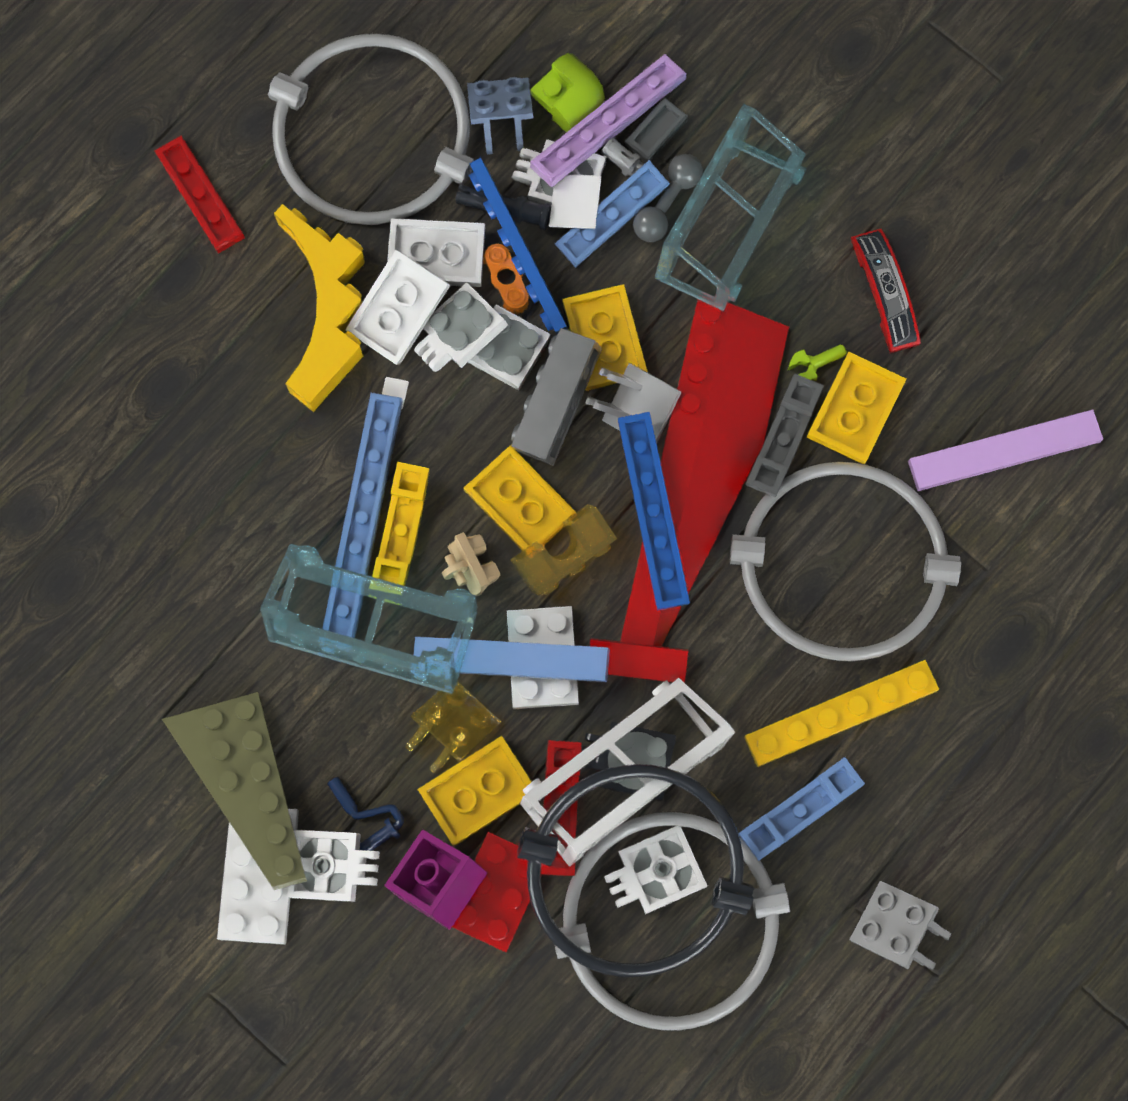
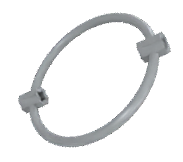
M362 34L339 39L322 47L306 58L291 76L279 72L277 76H274L270 84L268 96L277 102L273 118L272 138L276 159L281 172L299 197L311 207L329 217L363 225L390 223L391 218L404 219L434 202L448 188L452 181L464 185L472 172L469 163L473 162L474 159L465 156L469 141L470 119L463 91L448 67L436 55L415 42L385 34ZM388 47L409 53L430 66L446 85L453 99L457 116L455 148L452 150L445 147L440 152L434 168V172L440 175V178L425 193L413 201L397 208L378 212H359L343 209L328 203L314 194L294 170L285 142L288 108L297 111L303 106L309 88L302 81L323 61L354 48Z
M831 462L813 465L784 478L776 498L765 494L757 504L746 525L744 535L733 534L730 550V564L741 565L742 576L749 598L764 622L779 637L797 649L814 656L837 661H859L880 657L910 642L932 620L941 604L946 585L957 586L961 573L960 556L948 555L941 526L924 499L912 487L894 475L872 466L853 462ZM829 475H853L879 482L907 500L920 515L929 531L935 554L927 553L923 577L924 583L933 584L932 591L925 606L915 620L900 633L886 641L858 648H838L816 643L799 635L785 625L768 606L760 591L754 566L762 567L764 561L765 537H757L761 523L770 508L786 492L814 478Z
M680 812L647 814L622 823L601 839L597 845L591 847L581 859L575 870V876H572L568 886L563 911V927L559 929L576 946L587 953L591 952L586 923L577 924V907L580 893L589 872L598 859L621 839L651 827L683 826L706 832L727 844L720 824L701 816ZM740 838L744 862L750 868L759 888L754 889L752 904L756 918L765 917L764 941L758 960L744 983L727 999L705 1011L678 1017L657 1016L638 1011L625 1005L608 993L589 968L570 958L571 963L589 993L605 1008L624 1020L658 1030H685L707 1025L728 1015L743 1004L756 990L768 971L777 945L779 914L790 912L784 883L772 885L762 862L757 860L750 848ZM555 945L558 959L568 957Z

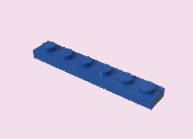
M481 158L469 163L473 170L469 177L477 192L483 189L488 199L483 202L491 220L497 217L502 227L497 232L505 247L511 245L516 254L515 257L511 258L519 275L526 274L531 284L525 287L534 303L540 301L545 311L540 316L547 330L554 329L557 335L560 328L569 331L485 163Z
M650 412L618 418V425L657 611L688 605L690 601Z

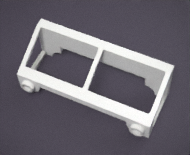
M678 678L672 684L666 680L652 691L654 697L547 779L541 782L537 778L523 789L525 795L520 804L537 826H539L542 818L547 813L539 804V801L605 750H610L624 765L635 764L615 743L674 698L707 738L669 766V769L686 774L696 765L705 761L708 756L712 757L721 750L735 734V731L682 680ZM683 694L688 696L712 718L720 728L712 732ZM639 778L644 783L640 790L576 839H573L556 822L553 829L568 844V847L565 849L558 840V853L570 867L582 858L583 854L591 847L597 845L601 839L672 784L657 779Z

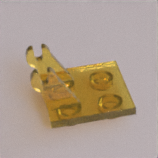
M453 678L411 715V718L420 727L408 741L405 748L411 752L414 746H417L426 734L430 732L445 746L439 757L429 768L435 774L451 755L458 762L461 761L496 729L501 721Z

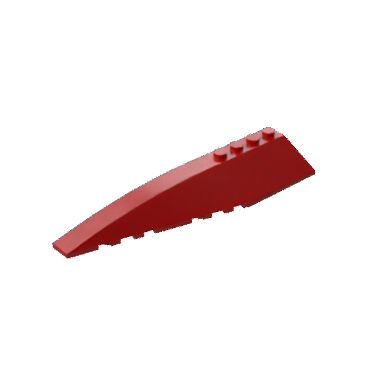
M698 296L677 387L682 392L671 414L660 462L688 594L764 445L789 326L734 304ZM642 542L620 642L662 646L682 606L657 611Z

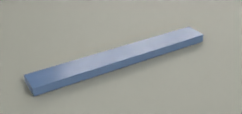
M376 393L370 394L320 638L321 642L354 646L403 399L400 397Z

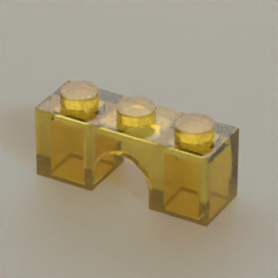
M587 504L562 522L570 535L569 546L562 554L551 556L544 545L534 542L510 559L531 592L538 596L541 593L543 595L551 593L559 586L558 581L566 575L573 576L585 568L587 560L593 556L600 557L612 548L611 543L617 540V538L595 506Z

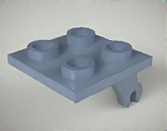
M512 77L507 80H481L476 83H467L471 124L484 123L486 153L493 154L490 120L514 118L517 151H521L523 149L521 120L533 118L529 79Z

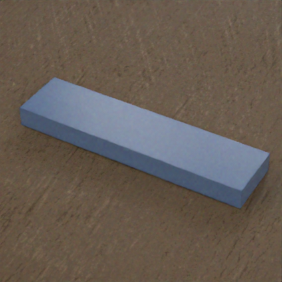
M649 160L598 205L595 229L572 228L555 243L556 247L576 268L641 209L664 191L670 183Z

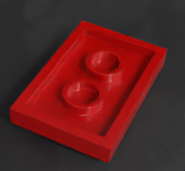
M488 832L475 859V862L487 872V875L452 928L507 953L530 903L527 887L528 860L517 857L518 845Z

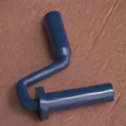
M336 777L328 782L330 789L345 812L353 819L360 820L391 812L396 820L393 823L390 818H387L384 821L386 826L361 842L359 850L373 851L393 836L397 840L402 837L399 829L404 824V818L395 805L389 804L358 812L357 804L340 778Z

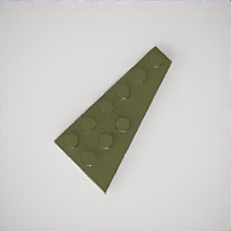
M252 693L162 719L272 888L278 890L307 881L259 693Z

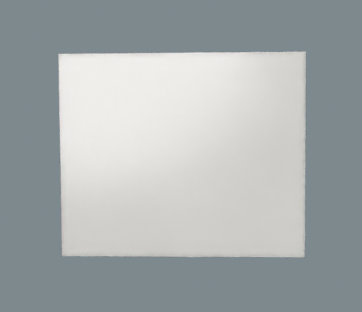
M567 175L555 184L549 227L595 229L601 176Z

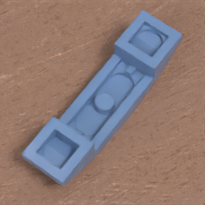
M844 757L820 774L815 780L738 834L759 861L865 785V783Z

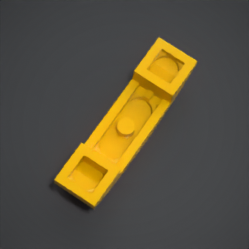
M397 462L391 488L392 497L379 556L376 557L370 589L401 596L403 594L419 531L429 468Z

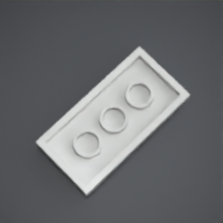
M289 809L293 828L297 830L299 810ZM229 822L217 939L286 945L290 898L287 897L288 887L278 890L272 888Z

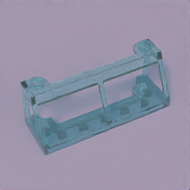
M746 104L742 105L667 236L655 274V279L722 311L726 308L729 300L735 302L743 287L738 281L788 188L790 189L793 184L799 185L806 171V168L802 167L806 154L756 109ZM752 117L791 151L787 162L745 143ZM741 151L782 169L760 210L754 208L721 179L731 159L738 157ZM716 186L721 188L755 218L722 279L716 277L683 249L685 240ZM679 256L717 287L715 297L671 277Z
M294 544L289 545L260 607L268 641L450 694H453L477 615L476 595H472L464 589L449 590L444 597L324 564L316 549L307 545L298 546ZM289 568V575L284 588L281 602L274 600L275 595L281 585V582L287 572V569ZM295 578H304L377 599L365 641L300 623L298 614L286 609ZM389 602L458 622L448 648L445 649L437 646L435 651L422 650L420 657L373 644L372 640L383 603ZM463 633L457 658L454 662V652Z

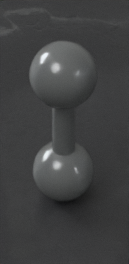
M681 154L672 159L668 167L670 185L655 207L643 208L634 217L633 229L638 238L645 242H656L665 236L668 230V219L665 213L681 189H691L702 179L703 167L695 156Z

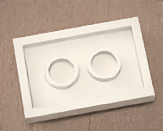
M391 218L388 261L394 251L399 250L451 286H463L467 282L471 287H481L485 223Z
M395 250L345 330L350 331L359 340L396 365H400L447 292L450 284L399 250Z
M572 606L507 611L509 642L574 646ZM511 676L513 709L579 705L577 680Z

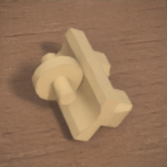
M463 532L454 537L455 541L448 545L451 554L447 555L445 560L449 567L442 572L445 580L455 578L458 586L466 584L474 598L481 595L490 584L495 582L499 578L500 572L493 561L480 565L477 556L484 554L487 550L482 536L479 534L466 537Z

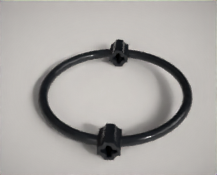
M632 764L596 772L582 779L563 793L545 814L537 830L524 827L519 839L517 857L528 860L527 887L530 902L540 926L557 948L568 957L591 970L619 977H644L675 969L694 959L707 949L724 930L733 913L746 915L753 902L754 887L743 882L744 859L742 845L730 814L718 798L704 785L681 772L666 767ZM629 778L662 780L677 785L696 796L706 805L720 824L730 855V879L719 877L714 886L712 905L720 910L710 926L701 936L684 949L668 957L645 963L608 961L589 954L576 946L561 932L552 919L541 887V864L551 866L555 859L559 838L558 835L551 834V831L561 815L576 800L589 791L613 781Z

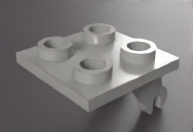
M631 363L628 364L624 374L601 368L599 375L606 376L608 380L619 383V389L612 403L600 401L592 397H587L585 403L592 405L594 409L606 412L602 421L618 430V418L650 412L657 444L682 391Z
M880 881L849 940L909 969L914 960L920 965H925L930 970H933L936 963L919 953L917 948L927 929L937 936H942L945 940H949L951 933L933 921L939 910L937 906Z

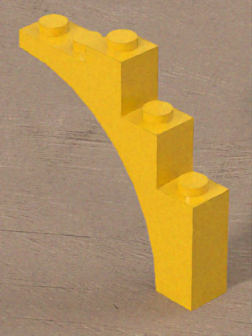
M282 204L274 213L278 225L297 243L307 258L314 275L317 292L316 321L311 341L301 363L285 384L290 394L314 412L363 357L361 347L359 346L361 344L360 340L348 330L345 333L343 332L362 304L361 293L349 284L348 281L365 264L362 253L363 248L356 240L351 237L345 239L339 233L331 240L329 235L321 228L317 227L314 230L306 223V217L295 208L289 210Z

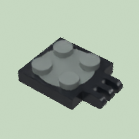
M611 722L610 730L619 723ZM635 727L618 740L615 745L635 764L656 765L668 768L671 763L676 735ZM585 733L584 740L594 743L602 736ZM583 746L582 751L585 750L588 746ZM605 750L584 766V768L602 771L624 764L610 750ZM629 778L613 781L598 788L633 795L644 786V783L639 778ZM664 791L653 800L663 801Z

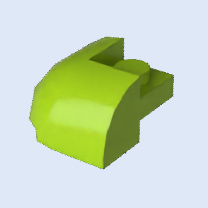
M567 53L553 62L552 70L530 89V95L552 114L553 121L566 133L601 106L605 99L603 86L596 75L572 53Z

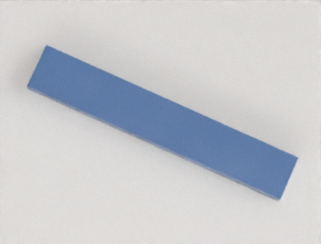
M415 637L412 669L415 671L607 682L610 649L608 647Z

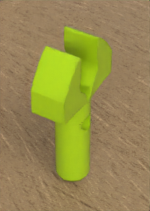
M840 344L814 357L806 355L803 349L793 355L788 370L798 365L809 366L806 372L798 375L816 381L818 378L816 374L817 369L846 356V348Z

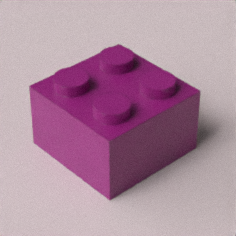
M422 829L384 886L401 900L450 930L487 875V872L467 855Z

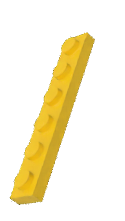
M923 660L747 734L744 738L757 767L933 694L939 688L926 660Z

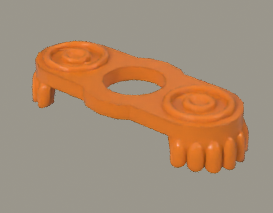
M492 244L483 255V264H487L489 268L491 282L498 289L502 297L503 308L519 315L529 305V295L523 284L522 275H519L514 266L508 249L502 244ZM502 269L513 271L516 277L514 282L508 285L500 283L497 278L499 271Z

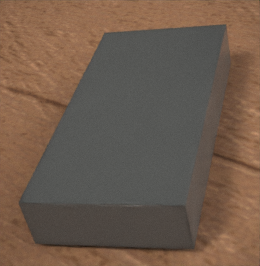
M664 97L625 140L624 146L634 154H638L643 161H652L687 122L688 115Z

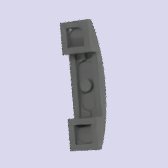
M797 374L793 375L762 450L746 482L747 486L776 498L824 385Z

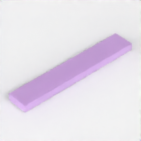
M664 54L530 161V168L552 188L603 147L611 138L619 134L686 79V73Z
M1089 410L910 458L908 463L917 491L1100 443L1103 437L1094 410Z

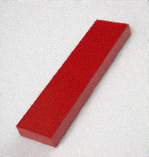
M179 136L155 150L160 162L217 253L219 254L243 240L245 237L183 137Z

